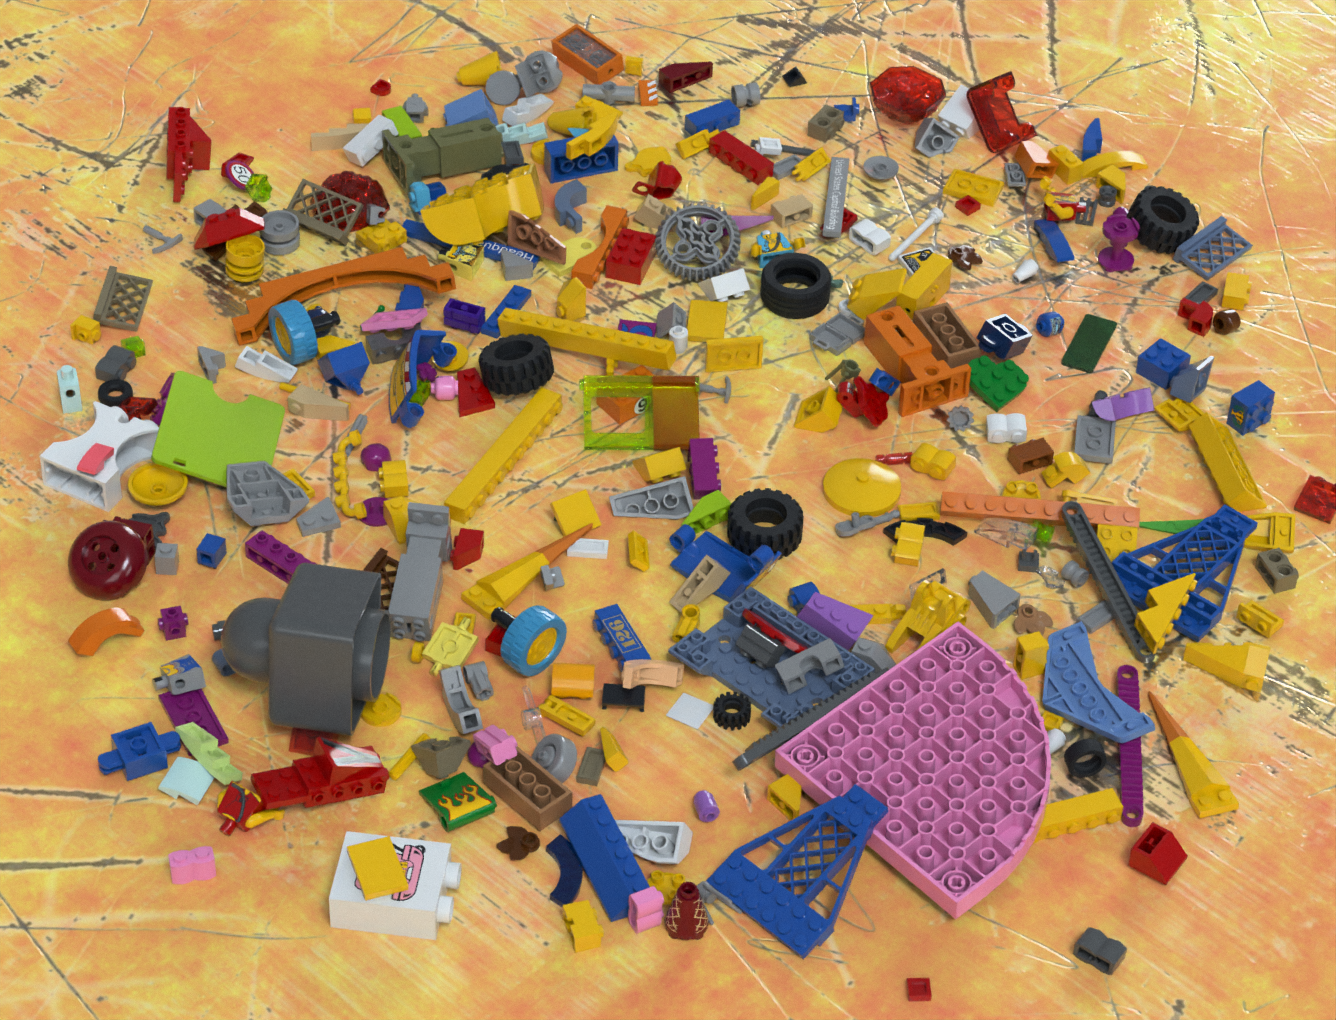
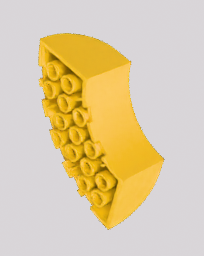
M535 163L514 168L507 175L503 172L492 176L491 180H488L486 177L474 181L475 184L471 187L470 185L461 186L453 190L454 194H443L438 199L429 202L430 206L425 205L420 210L425 226L437 239L453 245L469 243L477 245L483 243V240L490 234L501 232L504 230V227L508 226L509 210L524 214L531 220H536L543 214V196Z

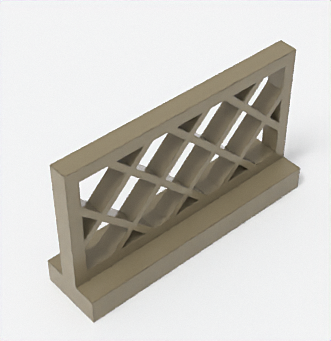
M302 179L287 209L283 208V210L296 215L299 220V226L346 246L349 241L347 237L364 205ZM305 186H310L312 192L307 195H303V190ZM324 192L327 199L318 202L317 195ZM314 197L315 204L307 206L305 200ZM340 199L342 205L333 208L331 201ZM302 201L304 208L298 211L294 210L296 203ZM328 203L330 210L321 213L320 206ZM351 205L357 206L354 213L348 215L346 208ZM317 207L318 215L310 217L308 211ZM343 209L345 216L336 219L334 212ZM332 214L333 221L327 224L324 223L323 217ZM346 220L347 226L342 231L339 229L338 223Z
M109 266L94 311L93 320L100 322V326L102 324L137 332L153 280L117 272V267ZM118 280H125L128 283L122 285ZM143 284L147 285V287L140 289L137 285ZM133 287L135 291L129 293L126 289ZM122 291L124 295L118 297L115 293ZM140 295L143 299L136 301L133 297ZM129 299L132 303L125 305L122 301ZM118 303L120 307L114 309L111 305ZM136 307L139 311L132 313L130 309ZM125 311L128 315L121 317L118 313ZM114 315L116 319L111 320L106 319V317ZM132 319L135 325L126 323V321Z

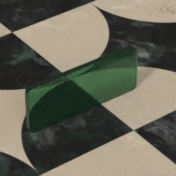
M1086 314L1065 352L1061 364L1083 372L1093 373L1117 327V323Z

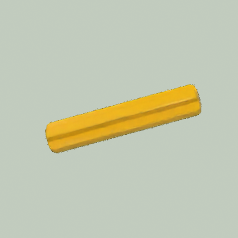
M422 733L412 745L431 738L426 733ZM412 747L405 752L389 771V777L392 780L396 781L417 758L412 751Z

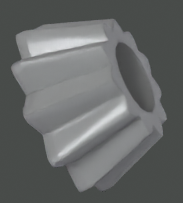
M960 405L959 407H953L948 412L949 417L946 419L950 422L949 427H954L955 431L960 429L964 432L965 428H971L970 424L974 422L972 418L974 414L969 411L968 407Z

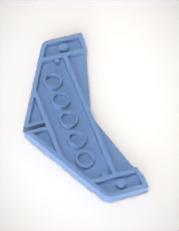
M1082 621L1056 631L1048 637L1049 650L1046 657L1042 700L1045 710L1118 743L1128 742L1155 730V724L1150 717L1143 712H1137L1101 684L1097 676L1087 630Z

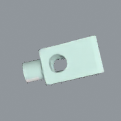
M64 365L60 370H57L63 414L82 411L76 368ZM73 390V396L68 397L66 391Z

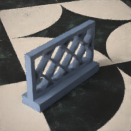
M1221 216L1178 246L1173 260L1176 263L1182 261L1208 281L1248 252L1253 245L1227 226V219ZM1226 232L1230 237H1222V233ZM1211 241H1219V245H1211ZM1223 242L1231 243L1232 247L1223 246ZM1235 243L1243 245L1244 248L1236 247ZM1200 249H1208V253H1200ZM1212 250L1220 251L1221 255L1212 254ZM1224 251L1233 252V256L1225 255ZM1188 257H1197V261H1191ZM1201 258L1209 259L1210 263L1201 262ZM1213 259L1222 260V264L1214 263ZM1202 267L1211 268V272H1205Z

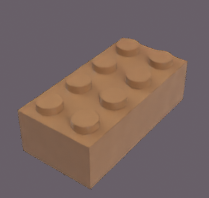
M948 302L914 311L913 323L932 345L931 354L937 361L944 359L952 369L969 364L971 360L981 357L982 349L978 346L979 343Z
M517 746L515 747L517 756L509 760L506 759L505 762L499 765L491 761L483 765V783L541 831L572 808L573 792Z

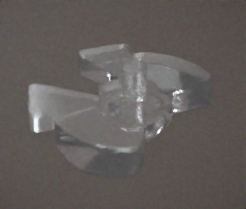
M1047 566L1038 567L1036 573L1043 578V584L1047 588H1063L1065 581L1055 580V577L1059 574L1058 571Z

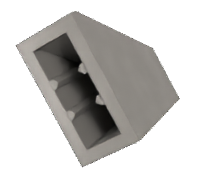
M983 570L970 579L968 595L992 629H995L1019 608L1021 594Z

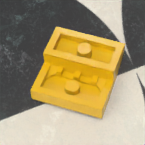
M1179 398L1174 401L1167 399L1154 407V410L1178 431L1191 430L1189 425L1204 414L1194 403H1189Z

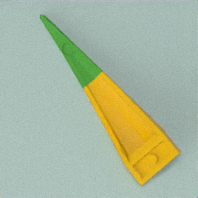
M1272 512L1245 515L1258 524L1257 528L1246 538L1244 548L1259 551L1280 548L1283 553H1293L1296 514ZM1204 519L1139 522V527L1177 534L1197 526Z

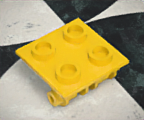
M1098 524L1096 535L1111 563L1123 551L1129 553L1136 550L1138 527Z

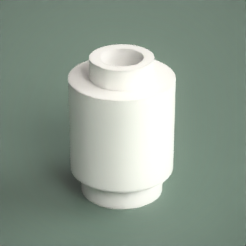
M674 326L669 330V341H674L676 354L684 353L688 344V330L682 326Z

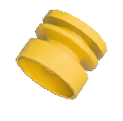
M249 234L227 241L225 271L230 278L240 282H251L262 276L264 273L265 245L262 239Z

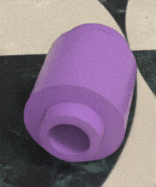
M706 790L695 794L693 804L699 819L703 822L714 821L720 814L714 796Z

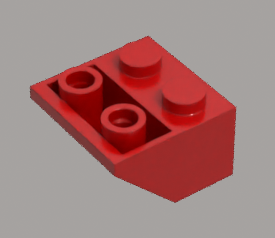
M1152 822L1131 848L1128 866L1167 885L1186 861L1188 855L1171 831Z

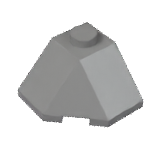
M924 118L916 132L915 148L927 157L952 152L960 136L936 119Z
M858 637L851 653L875 668L874 674L886 667L890 670L896 665L884 644Z

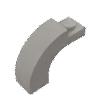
M460 665L438 670L443 688L441 690L443 699L456 729L462 734L483 729L479 708L474 707L468 697Z

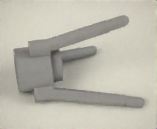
M702 881L697 885L703 903L711 904L718 898L737 913H742V910L735 906L728 897L714 889L707 881ZM705 906L709 924L713 925L714 922Z

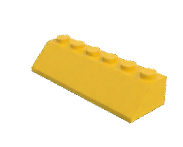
M1208 412L1204 413L1189 427L1192 431V438L1199 445L1197 449L1205 458L1203 460L1204 463L1211 470V477L1218 484L1216 488L1224 497V504L1238 512L1266 508L1267 504L1229 428Z

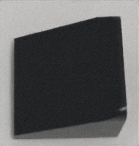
M796 66L782 76L789 87L807 83Z

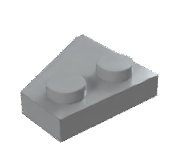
M329 497L323 499L296 518L302 537L341 528V522Z

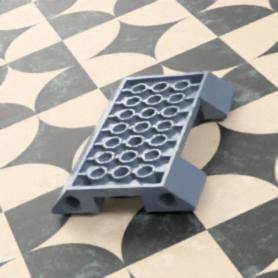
M749 587L724 606L723 619L705 633L696 628L668 649V653L699 674L713 677L733 692H737L738 695L740 693L744 694V698L747 697L752 705L763 711L761 716L776 727H781L808 709H812L814 707L813 704H819L851 683H855L864 675L875 672V668L833 641L845 667L827 676L821 669H811L804 676L807 686L788 694L784 685L781 684L782 682L775 667H766L765 669L756 663L751 664L750 662L756 661V659L752 656L748 658L740 653L741 649L735 646L747 624L753 625L742 616L744 609L746 608L763 617L775 628L807 648L829 638L753 587ZM786 647L779 662L798 653Z

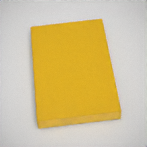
M954 169L943 188V194L961 199L969 195L979 203L993 207L1004 188L1005 182Z
M691 300L687 326L688 341L706 342L709 339L724 338L728 302Z
M763 336L706 340L705 371L719 372L762 368Z
M390 836L347 846V853L365 901L409 890Z

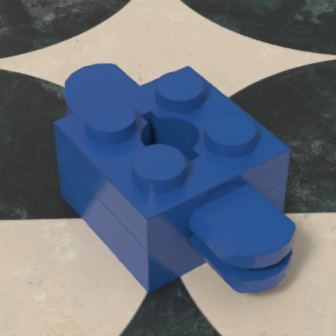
M152 722L112 734L113 750L98 756L99 771L107 775L122 770L127 781L166 769L168 768L167 755L181 749L180 735L175 731L158 735Z

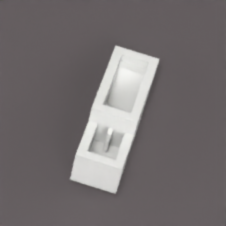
M543 94L520 98L517 105L505 108L502 120L511 126L524 122L528 123L548 110L554 101Z
M248 346L239 355L235 364L236 368L256 377L286 383L291 381L298 368L266 350L261 354Z

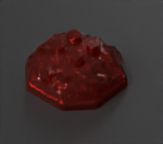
M915 66L889 67L869 83L875 107L892 121L905 124L919 122L930 115L932 116L946 98L942 79Z
M343 171L342 173L330 175L321 185L326 189L364 205L350 232L359 231L371 225L366 222L367 204H375L385 208V212L381 211L378 213L379 218L383 217L390 210L383 187L370 176L357 175L353 171ZM324 192L317 195L318 202L327 199ZM314 197L311 198L310 205L315 204ZM340 199L331 201L333 208L342 205ZM328 203L320 206L321 213L330 210ZM351 205L347 207L348 215L354 213L357 206ZM317 207L311 209L313 216L318 215ZM343 209L334 212L336 219L345 216ZM332 214L323 217L324 223L327 224L333 221ZM346 220L338 223L339 229L344 231L347 226Z

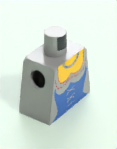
M190 654L161 665L160 671L162 676L152 679L156 691L167 688L172 695L206 687L203 670Z

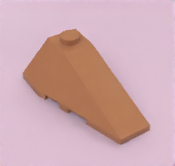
M509 210L508 245L562 265L566 264L567 247L526 215Z

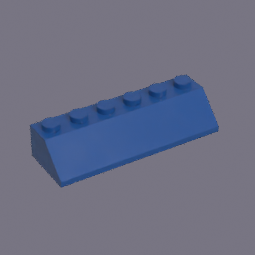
M599 794L582 799L559 819V822L610 922L628 917L629 895L647 889L650 886L603 796Z

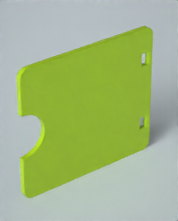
M177 371L172 380L151 459L156 464L227 487L228 464L265 461L272 466L285 408L278 403L249 394L245 401L240 403L224 401L215 393L213 381L184 371ZM176 461V462L185 464V466L183 467V466L174 464L173 462Z

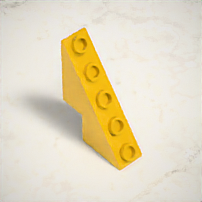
M1195 573L1148 590L1145 603L1149 609L1137 613L1134 626L1153 654L1158 649L1162 650L1166 642L1165 635L1171 634L1174 627L1172 622L1174 620L1178 621L1182 612L1181 606H1186L1190 595H1188L1189 591L1193 592L1198 583V581L1194 580Z

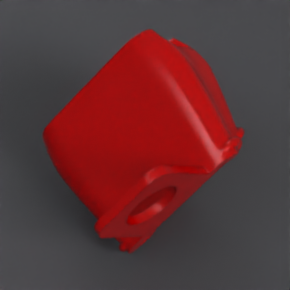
M660 161L650 173L648 184L638 181L632 188V192L645 197L649 194L658 200L672 197L682 182V176L675 166L666 165L664 161ZM644 186L647 188V191H640L638 187Z

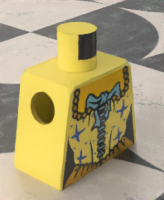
M473 244L453 245L450 251L441 249L438 259L449 262L454 275L472 281L484 261V246Z

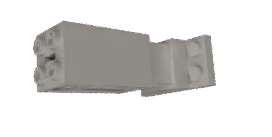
M409 502L407 508L409 521L406 530L407 552L406 554L401 553L388 609L391 619V637L430 641L443 586L442 562L450 560L452 550L450 513L448 506Z

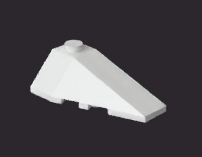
M615 820L632 854L658 864H679L690 851L693 832L684 822Z

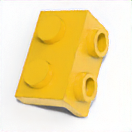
M1252 600L1247 604L1241 602L1238 605L1236 618L1268 638L1276 633L1284 624L1282 618Z

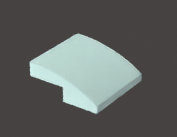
M177 757L158 789L175 799L180 795L198 806L215 777L198 761Z

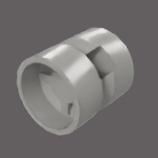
M757 82L747 83L745 86L743 84L732 85L731 97L733 104L736 107L746 106V103L749 106L760 104V90Z

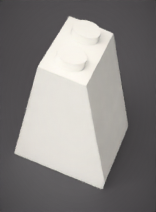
M963 85L959 86L938 114L941 124L954 131L960 137L964 136L968 139L995 117L990 98Z

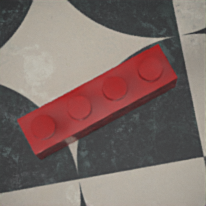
M724 130L709 138V153L756 185L763 183L767 177H773L774 163Z

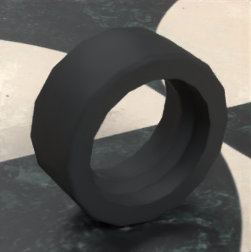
M1094 739L1079 740L1070 745L1064 754V760L1069 772L1078 778L1094 776L1105 767L1107 762L1102 745ZM1095 754L1091 759L1087 761L1076 762L1083 756Z

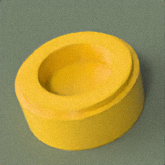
M416 641L414 643L411 653L412 662H422V652L425 649L423 642Z

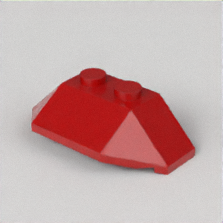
M231 208L225 211V213L211 214L205 218L194 239V250L264 230L265 221L263 218L242 208Z

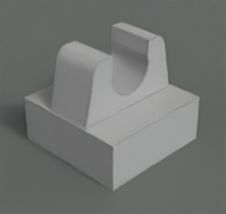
M367 204L366 222L372 225L384 222L385 218H379L378 213L381 211L385 212V208L375 204Z

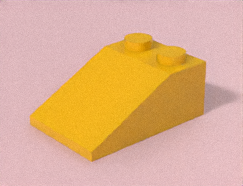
M905 268L867 274L861 279H856L852 284L847 307L864 320L866 315L874 313L901 294L907 270Z

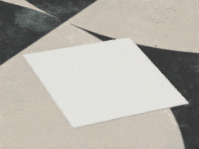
M683 692L666 716L698 729L711 713L714 705Z

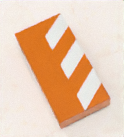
M638 80L640 105L658 106L656 80Z

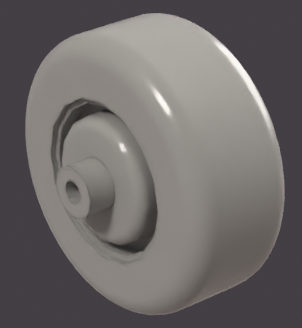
M550 734L537 744L531 758L557 780L564 783L575 768L577 749L570 739L559 734Z

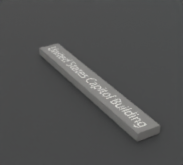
M832 157L823 237L841 238L849 158Z

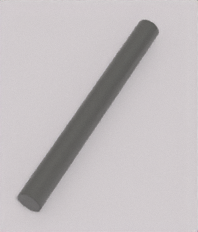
M752 140L751 147L758 144V140ZM781 145L782 152L808 156L815 151Z

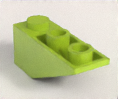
M719 490L703 496L681 526L684 524L689 525L697 534L728 520V510L730 509L731 502Z

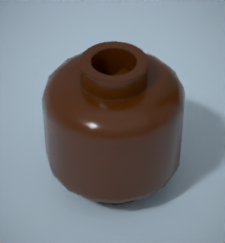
M1233 309L1219 311L1213 317V326L1222 335L1235 332L1240 327V316Z

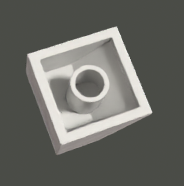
M744 268L698 283L710 301L717 300L718 302L729 300L728 296L734 295V298L745 295L744 291L750 289Z

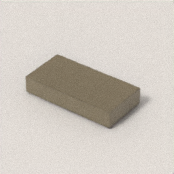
M587 747L577 775V783L598 785L606 762L604 750Z

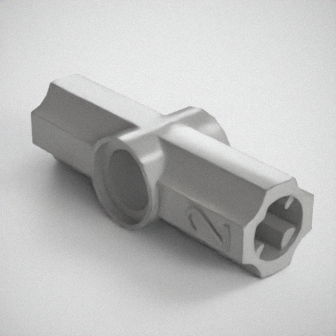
M611 81L603 82L602 85L583 84L582 97L585 95L601 100L605 104H613L616 101L634 102L635 86H616Z

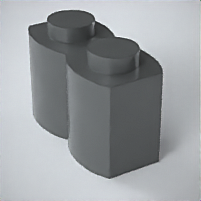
M113 345L105 357L97 363L95 367L96 378L103 381L112 379L124 380L127 372L136 365L135 352Z
M1088 927L1075 943L1073 954L1081 961L1092 964L1099 971L1112 975L1125 959L1127 948L1120 941L1107 938L1102 931Z

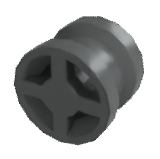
M1109 185L1102 186L1099 189L1098 204L1106 208L1113 207L1116 202V188Z

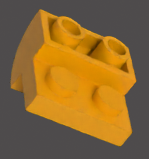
M553 663L551 695L558 698H566L568 696L579 699L593 698L595 665Z

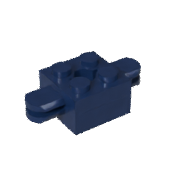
M1002 314L986 320L976 338L979 340L978 346L987 353L994 352L998 358L1005 360L1024 353L1033 335L1025 326L1017 323L1007 314Z

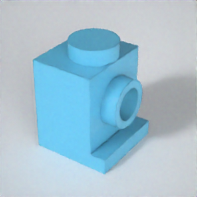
M423 182L412 183L408 193L409 206L414 212H418L425 205L430 206V192Z

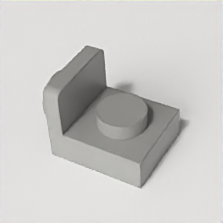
M549 565L540 567L545 591L565 585L559 566L550 569Z

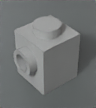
M157 543L155 552L156 574L177 575L179 565L178 544Z

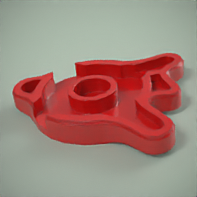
M857 376L853 381L857 388L859 407L870 423L878 427L888 418L886 403L889 400V395L885 391L878 393L874 384H867L862 377Z

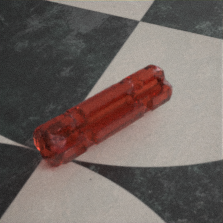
M904 452V454L891 453L886 454V456L880 454L876 455L875 461L887 465L903 464V462L909 464L913 454L912 452Z

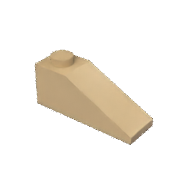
M300 384L288 396L289 411L303 418L349 420L348 404L303 384Z
M706 554L669 603L682 613L684 606L688 604L697 605L719 589L730 575V572Z

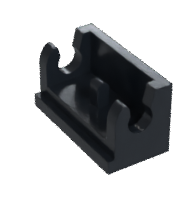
M604 683L602 709L606 710L607 705L640 707V712H644L645 686L637 685L628 689L623 688V684Z

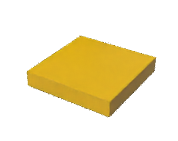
M586 489L550 503L564 537L593 523L591 530L602 525Z

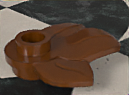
M961 245L959 247H950L948 250V258L966 270H971V264L983 263L981 256L971 246Z
M508 826L507 834L509 838L496 844L502 853L510 854L511 860H521L527 857L529 853L539 849L540 839L535 833L527 832L525 828Z

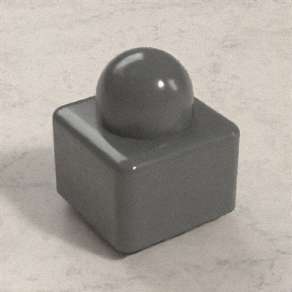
M301 563L296 567L281 599H251L240 604L230 613L221 633L223 655L230 667L240 676L251 681L268 683V716L274 725L353 736L367 701H377L387 669L391 619L388 610L380 609L381 573Z

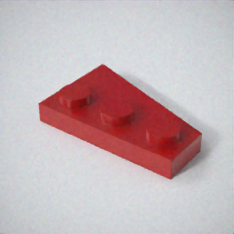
M476 368L457 371L459 418L494 409L495 401L487 387H485Z

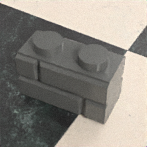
M749 624L745 626L741 633L742 635L739 636L735 645L741 649L740 653L748 658L752 656L756 659L755 663L765 669L766 667L774 668L786 649L785 645L771 638L758 627Z

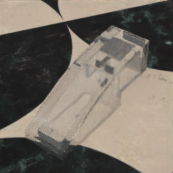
M984 518L974 529V533L1006 548L1013 544L1027 551L1036 540L1038 528L1011 519Z

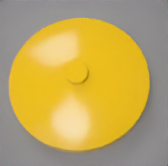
M854 458L841 461L827 471L823 480V494L827 502L843 514L851 516L852 513L857 512L859 517L864 515L876 517L889 512L897 505L901 496V482L898 475L887 465L872 459Z

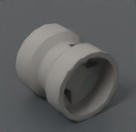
M1071 560L1063 567L1061 576L1066 580H1070L1072 585L1079 588L1088 580L1089 572L1084 568H1080L1077 562Z

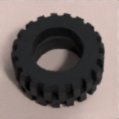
M1153 186L1142 190L1136 196L1129 209L1127 219L1132 220L1134 218L1139 223V234L1136 239L1139 240L1142 246H1147V249L1151 251L1156 250L1157 253L1165 252L1166 254H1172L1176 252L1178 246L1194 236L1199 226L1198 212L1195 211L1194 204H1191L1187 197H1183L1180 192L1173 191L1174 189H1166L1163 186L1157 188Z
M533 334L509 335V337L499 338V340L491 342L489 346H485L478 359L485 387L498 395H519L520 393L525 394L531 390H537L540 386H544L554 373V365L548 342L540 336H534Z
M758 488L752 492L749 490L743 493V496H738L730 505L728 510L727 537L730 544L745 555L750 556L761 545H766L770 547L774 554L777 551L782 553L778 559L780 560L783 556L787 557L792 554V551L794 552L801 543L804 520L803 510L795 499H792L787 493L783 494L780 490L773 491L771 488H765V490ZM767 522L776 526L762 527L755 525V523Z

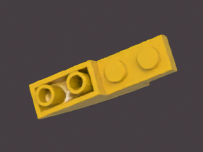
M615 111L590 124L588 132L567 142L566 157L572 160L584 153L591 156L602 149L612 139L617 130L618 113Z

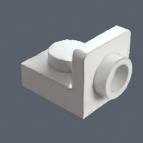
M759 137L758 144H755L754 150L761 155H781L780 139Z

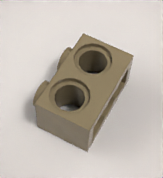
M826 104L808 121L807 136L826 143L843 127L845 122L843 119L844 111Z
M1280 548L1258 553L1255 568L1274 594L1296 588L1297 579L1299 578L1298 571L1292 566L1288 557Z

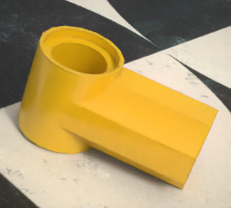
M688 604L682 608V616L672 634V640L676 643L694 629L699 628L700 609L698 606Z

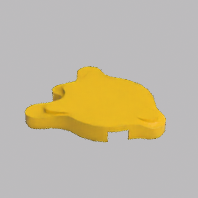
M663 146L645 148L637 154L633 161L625 164V170L627 172H638L642 177H647L658 162L664 161L666 165H671V155L667 148Z

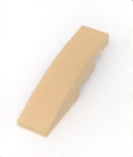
M369 123L347 124V128H329V133H311L312 151L343 149Z

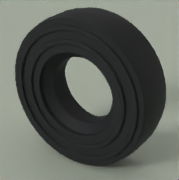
M108 380L100 385L98 398L100 403L106 406L122 408L132 401L133 389L125 380ZM113 391L123 392L122 395L117 397L108 395Z

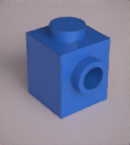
M207 533L196 549L198 563L217 568L227 553L225 538Z

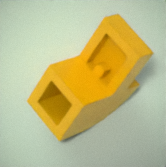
M1062 452L1053 457L1055 462L1041 472L1051 488H1054L1067 477L1076 484L1090 474L1084 460L1074 452Z

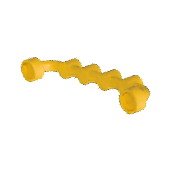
M353 430L349 432L348 437L341 440L338 445V452L332 454L335 464L339 465L333 468L336 479L339 478V481L334 482L335 490L337 493H340V496L335 497L337 507L341 508L346 516H356L358 519L367 517V511L363 502L354 504L353 509L349 508L350 498L348 490L350 488L347 481L349 473L346 466L348 458L345 449L351 443L353 446L362 444L359 431Z

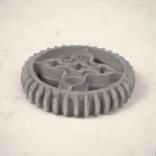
M698 201L697 205L691 202L688 207L684 204L682 209L677 206V212L671 210V216L666 214L665 220H662L661 225H658L655 249L661 264L664 263V268H668L670 274L674 272L676 277L681 275L682 280L688 277L689 281L695 278V281L698 282L699 278H702L704 281L706 277L713 278V275L719 276V272H726L725 268L730 269V263L734 264L735 258L738 257V252L740 251L741 239L735 220H732L731 215H727L726 210L721 212L720 206L715 209L714 204L708 207L706 202L703 206ZM702 216L712 219L698 226L690 217ZM676 225V234L681 240L675 244L673 254L670 256L666 247V239L669 231ZM726 228L730 244L725 255L719 260L720 250L715 243L720 240L723 229ZM697 257L706 266L689 267L682 264H687Z

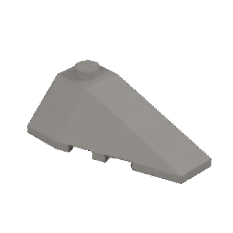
M685 476L609 497L614 516L680 519L687 517L694 508Z

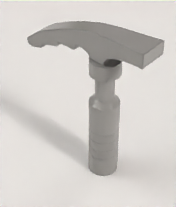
M147 225L143 228V232L164 241L162 246L152 249L153 254L163 252L183 240L182 234H178L171 239Z
M726 376V389H718L711 385L698 383V391L724 395V403L728 404L731 396V382L728 376Z

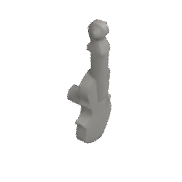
M893 510L890 513L885 512L884 515L875 518L870 515H864L859 518V513L854 512L851 514L852 521L846 520L837 523L835 530L838 536H851L861 530L889 522L893 518H899L900 512Z

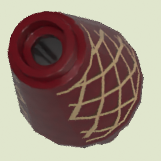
M684 882L680 885L666 912L664 923L668 935L672 939L700 940L707 931L709 924L708 915L699 889L692 882Z

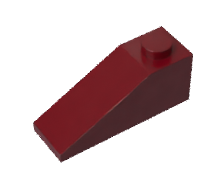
M711 61L673 63L659 69V84L669 93L713 77V63Z

